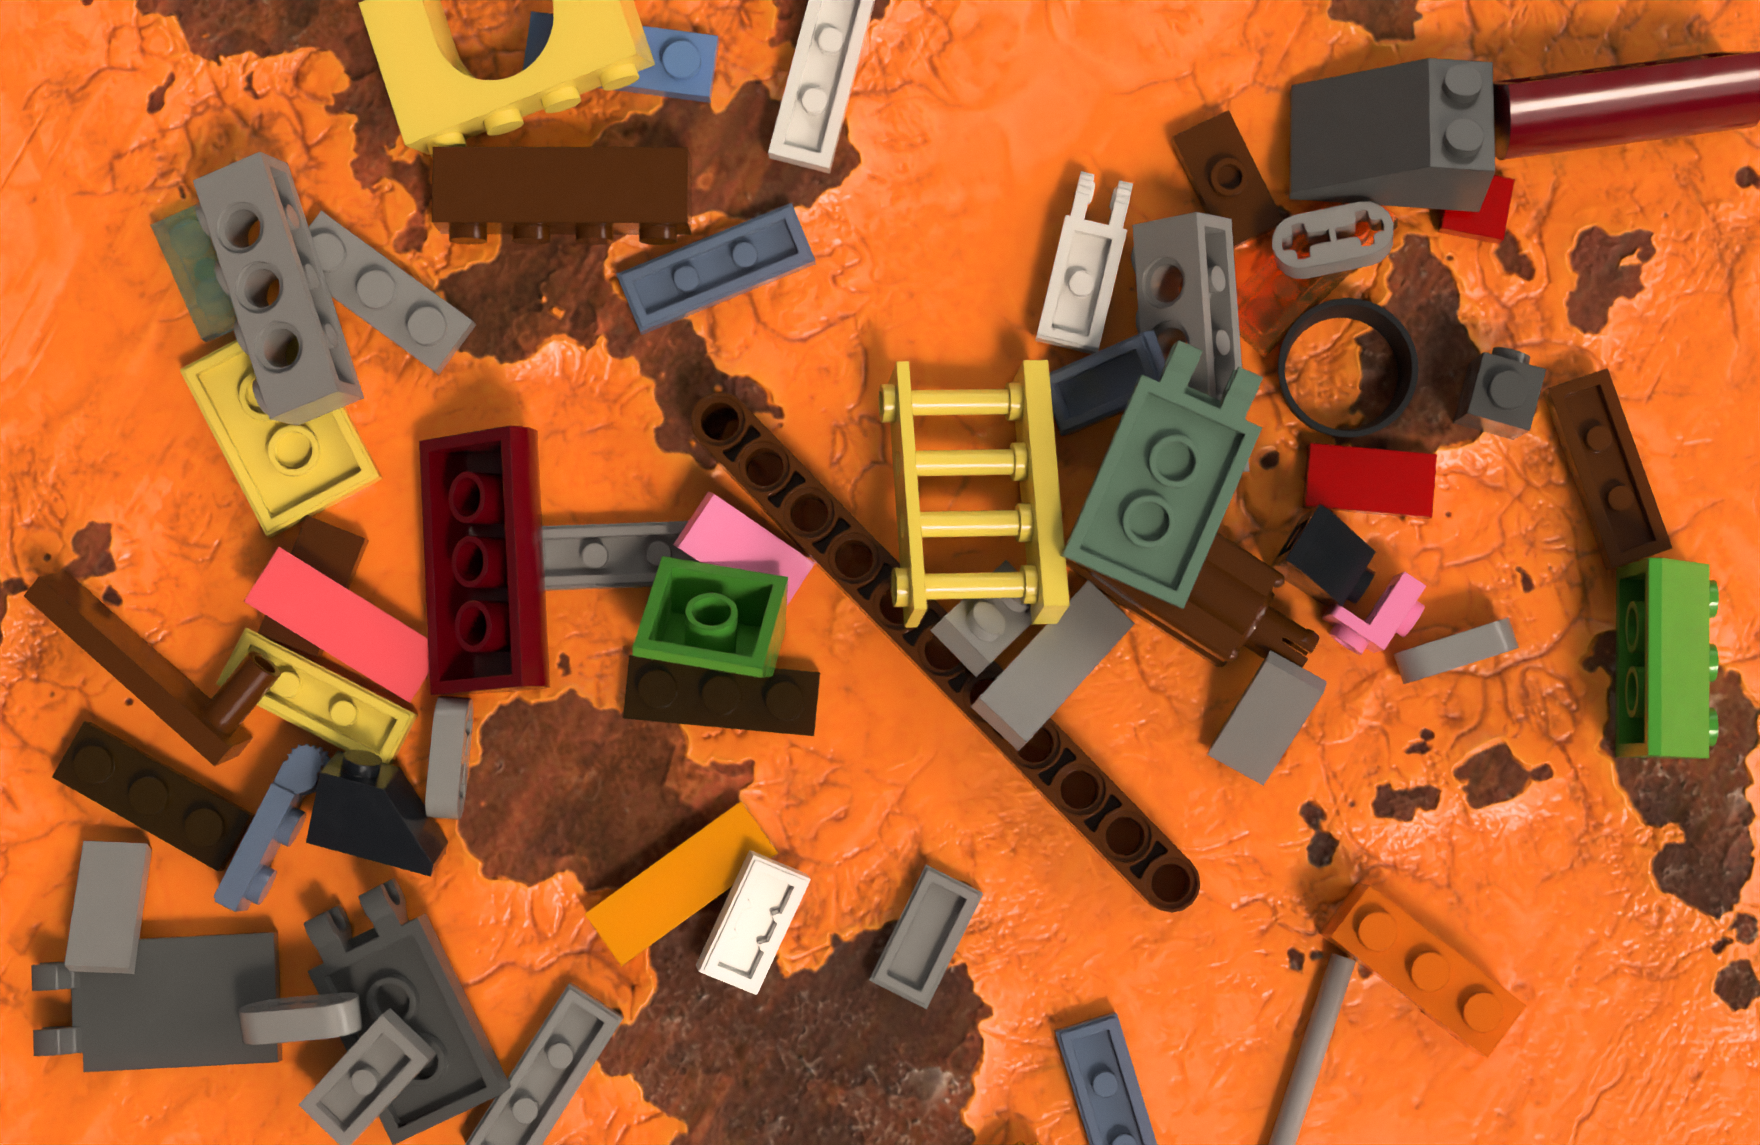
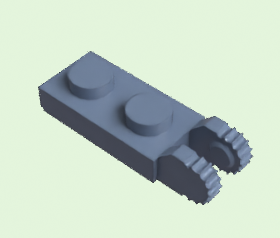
M307 743L305 746L298 744L296 749L292 748V752L287 754L289 758L287 761H283L273 783H271L213 896L216 898L214 902L234 912L247 911L252 902L257 905L263 902L277 874V870L270 868V865L280 845L283 844L290 847L299 834L306 818V812L299 808L306 795L317 791L320 772L331 760L328 756L329 752L323 751V747L317 748L315 745L310 747Z

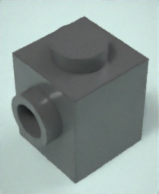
M1494 347L1492 354L1483 352L1468 364L1453 423L1515 440L1529 432L1546 369L1529 365L1531 357L1517 350Z

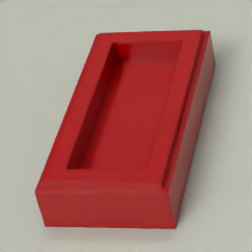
M1310 443L1307 445L1302 508L1314 509L1318 505H1322L1330 511L1430 519L1433 515L1437 454Z

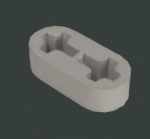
M1371 201L1355 202L1296 214L1284 219L1276 227L1272 236L1273 258L1277 267L1285 275L1295 279H1307L1371 266L1381 262L1390 253L1393 246V221L1387 210ZM1368 222L1371 231H1379L1374 234L1372 245L1362 246L1358 237H1349L1355 234L1357 223ZM1305 235L1308 243L1319 244L1310 247V257L1298 259L1295 250H1285L1292 247L1293 236Z
M1508 617L1394 653V657L1403 684L1517 649L1519 646Z
M439 696L437 699L433 717L426 784L425 811L427 817L460 820L462 817L473 730L474 707L472 698Z
M350 992L268 999L247 1004L238 1010L242 1042L249 1045L336 1038L355 1033L363 1028L359 995Z

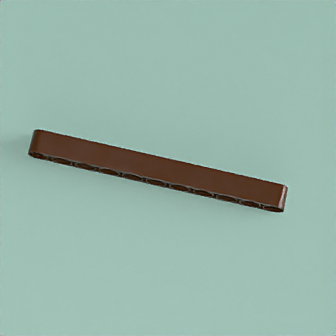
M723 392L711 393L700 399L693 408L690 421L697 441L709 456L1146 903L1158 910L1170 913L1183 911L1192 905L1199 894L1201 885L1199 872L1170 839L1051 718L1041 727L1050 738L1051 746L1047 756L1036 763L1028 762L1021 758L1016 749L971 707L970 693L973 686L983 680L995 681L1004 670L995 661H992L975 677L961 661L958 665L948 670L936 669L930 665L925 656V646L931 638L935 637L931 630L947 614L946 610L936 600H927V610L918 627L904 628V623H891L885 619L880 610V603L885 594L891 591L892 569L900 568V563L739 399ZM715 410H730L739 419L738 428L734 435L720 441L708 437L704 433L703 428L708 415ZM763 454L774 455L781 460L784 467L779 480L768 486L756 485L749 479L747 473L752 460ZM803 500H818L828 510L827 521L817 531H801L792 522L793 509ZM851 544L862 545L868 549L873 559L870 570L857 578L846 577L840 573L835 563L840 550ZM1074 771L1084 772L1090 776L1095 786L1093 800L1090 804L1080 809L1067 805L1060 791L1064 778ZM1126 817L1135 822L1139 828L1140 839L1133 851L1128 854L1119 855L1108 846L1106 833L1111 822L1118 818ZM1174 864L1184 874V889L1178 897L1173 900L1164 901L1155 895L1151 884L1152 877L1155 871L1162 865Z

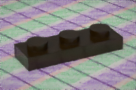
M629 655L623 718L815 737L821 673L775 668L773 676L760 678Z
M83 722L52 776L57 781L216 871H224L255 814L92 722Z

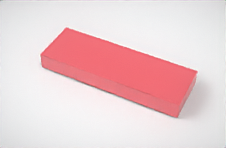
M279 546L244 599V602L409 703L430 672L429 647L426 637Z

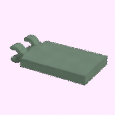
M1178 340L1177 343L1173 344L1159 381L1144 375L1139 376L1061 556L1173 606L1184 609L1263 428L1244 420L1263 377L1238 367L1237 370L1234 369L1223 391L1221 401L1187 386L1201 357L1202 350Z

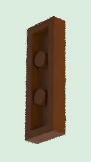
M1608 368L1544 390L1543 395L1606 571L1672 549Z

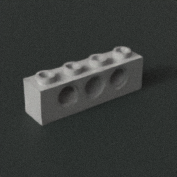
M257 152L193 180L199 199L195 206L196 215L202 229L212 239L218 258L214 265L216 278L223 291L231 298L237 317L233 324L235 337L241 349L250 357L256 379L253 381V392L262 411L269 416L270 420L298 426L364 399L288 163L265 153ZM259 220L260 234L257 240L249 246V230ZM278 279L280 285L278 297L269 305L267 301L268 288L274 280ZM297 338L299 352L294 362L288 365L286 350L290 342Z
M1192 212L1132 225L1134 247L1132 249L1131 261L1136 274L1138 299L1136 328L1138 334L1154 330L1165 362L1173 344L1177 343L1178 340L1184 343L1187 341V344L1202 350L1201 357L1187 386L1221 401L1223 391L1234 369L1237 370L1238 367L1242 368L1232 219ZM1183 278L1182 290L1179 293L1180 282ZM1249 460L1243 472H1250Z

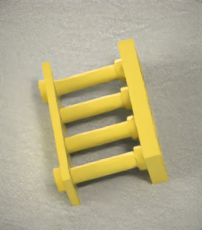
M1023 360L1013 381L1007 382L1004 389L911 390L909 361H896L888 384H880L878 410L880 422H890L900 568L892 569L891 596L894 607H903L904 628L918 627L927 610V600L1020 598L1022 604H1030L1032 625L1057 624L1070 606L1066 558L1061 556L1065 545L1048 360ZM1005 414L1007 421H1015L1017 443H1011L1009 449L915 450L913 416ZM1010 475L1012 481H1020L1022 503H1017L1014 510L920 512L917 476ZM1015 536L1017 542H1025L1027 565H1021L1019 572L924 573L922 538Z

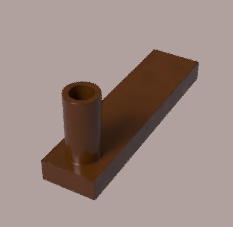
M66 570L38 577L25 593L24 597L214 767L239 756L253 739V736L240 725L281 675L276 665L262 654L250 651L217 693L210 699Z

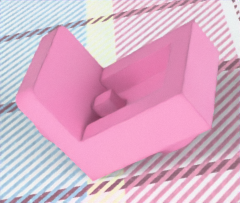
M1403 572L1392 578L1365 621L1338 604L1328 607L1322 619L1333 626L1329 633L1330 637L1348 650L1358 655H1362L1365 649L1372 653L1385 650L1395 633L1404 638L1418 621L1425 606L1417 600L1426 588V585L1408 573Z

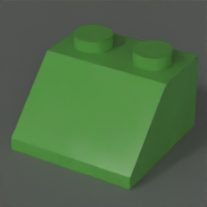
M662 556L635 637L632 656L760 678L773 676L785 634L788 577Z

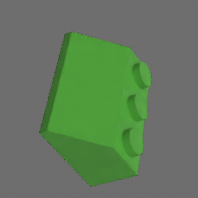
M1649 557L1616 568L1615 757L1709 758V746H1714L1717 742L1718 715L1715 708H1709V682H1714L1717 678L1719 657L1716 645L1709 644V618H1714L1717 614L1719 592L1716 581L1710 580V564Z

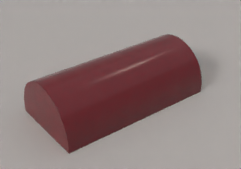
M1722 51L1493 81L1495 157L1498 160L1755 127L1760 121V51Z
M509 425L419 441L431 695L485 694L550 688L538 431L529 427Z

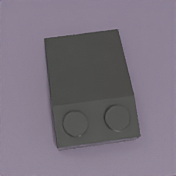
M1426 58L1291 86L1289 199L1339 203L1371 201L1384 206L1480 211L1495 173L1493 62Z

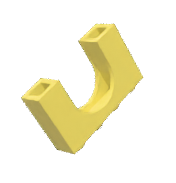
M364 0L359 2V7L404 144L427 155L430 154V157L433 158V147H467L466 139L486 131L490 136L514 131L524 124L522 117L542 109L546 113H556L570 109L581 102L580 94L601 86L603 90H616L636 82L639 79L638 72L654 66L655 63L634 0H552L553 26L543 51L531 65L520 73L499 80L476 79L464 66L457 52L440 0Z

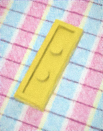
M250 628L244 629L216 685L221 687L250 651L258 652L272 661L279 669L281 675L257 706L345 751H368L378 755L383 763L393 765L418 714L266 636L258 634V632Z

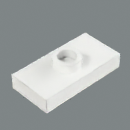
M749 850L696 963L698 971L757 995L811 880L810 877L802 871Z

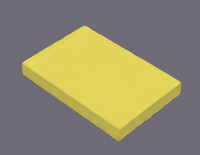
M297 338L293 339L287 347L286 360L288 365L293 363L298 355L299 343ZM237 339L179 369L267 537L272 538L303 522L306 515L312 517L383 479L345 406L298 426L270 420L269 416L262 411L255 399L253 381L256 379L249 355L241 349Z

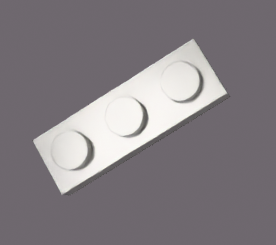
M808 0L768 151L770 159L830 174L875 0Z

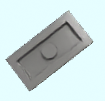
M1005 560L993 572L1018 571ZM1020 598L963 599L934 626L931 632L977 677L1032 624L1030 604H1022Z
M390 1008L373 1023L299 1103V1106L339 1145H352L437 1053Z

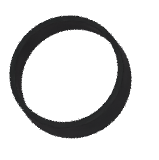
M1354 298L1326 301L1302 314L1287 332L1281 345L1278 361L1280 389L1286 404L1293 414L1313 430L1339 437H1359L1372 434L1395 421L1412 399L1418 380V358L1415 345L1403 324L1392 313L1377 304ZM1349 318L1366 323L1385 338L1395 355L1398 381L1393 399L1379 417L1359 428L1336 430L1317 423L1299 408L1287 386L1285 365L1292 345L1309 327L1327 319Z

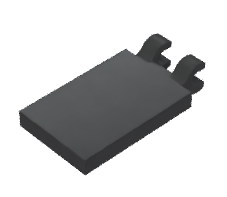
M393 878L359 895L361 906L374 928L352 938L351 925L341 905L304 922L308 937L317 948L324 962L308 971L318 994L350 992L359 995L363 1028L355 1033L340 1036L347 1052L373 1023L391 1008L437 1053L379 1115L392 1145H395L505 1093L511 1088V1085L427 914L425 913L409 921L404 894L398 882Z
M278 932L140 938L134 974L69 971L64 965L65 961L31 965L32 991L71 989L72 1026H51L33 1030L34 1056L83 1053V1072L274 1063L283 1060L282 1043L244 1044L242 1042L238 1015L239 1008L247 1004L280 998Z

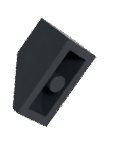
M1318 505L1300 518L1271 564V567L1282 573L1285 581L1327 607L1335 604L1343 606L1346 600L1356 604L1370 585L1376 572L1367 566L1376 551L1334 513L1322 505Z
M348 750L346 752L337 751L320 772L306 843L431 877L446 853L448 840L433 817L426 816L425 805L400 767L383 763L378 755L368 751Z

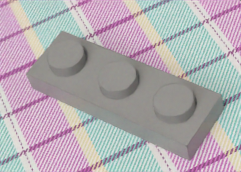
M320 211L310 224L309 230L331 297L439 375L476 324L327 214Z

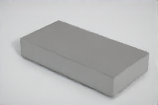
M1270 650L1213 740L1207 755L1264 786L1321 698L1327 681Z
M83 841L64 963L69 971L134 974L152 849L147 843Z
M925 865L869 981L927 1009L984 893Z

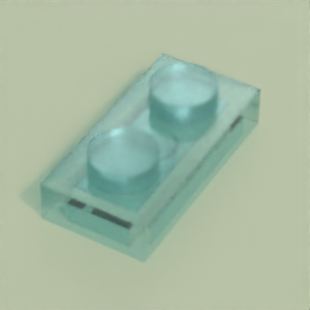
M196 205L151 224V228L198 334L207 343L234 331L233 324L237 317L230 296L223 291L216 278L214 265L218 258L211 237L204 232L198 221L195 210Z

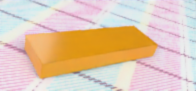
M740 801L584 915L619 964L623 966L731 888L749 850L770 859L779 852L744 803Z

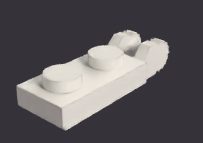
M1081 171L1070 216L1066 215L1035 341L1093 354L1099 350L1127 234V229H1123L1133 183L1119 180L1118 186L1113 190L1109 206L1111 214L1109 223L1106 225L1084 219L1087 206L1092 201L1096 184L1093 181L1095 174Z

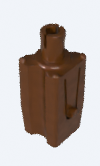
M1219 533L1215 535L1184 609H1180L1066 559L1067 567L1086 581L1089 580L1097 589L1117 604L1217 667L1225 666L1227 661H1235L1238 657V652L1243 646L1264 659L1271 650L1294 664L1303 667L1308 660L1305 656L1313 652L1320 639L1319 635L1313 630L1304 628L1270 606L1275 595L1272 592L1273 587L1279 588L1283 586L1285 582L1284 575Z

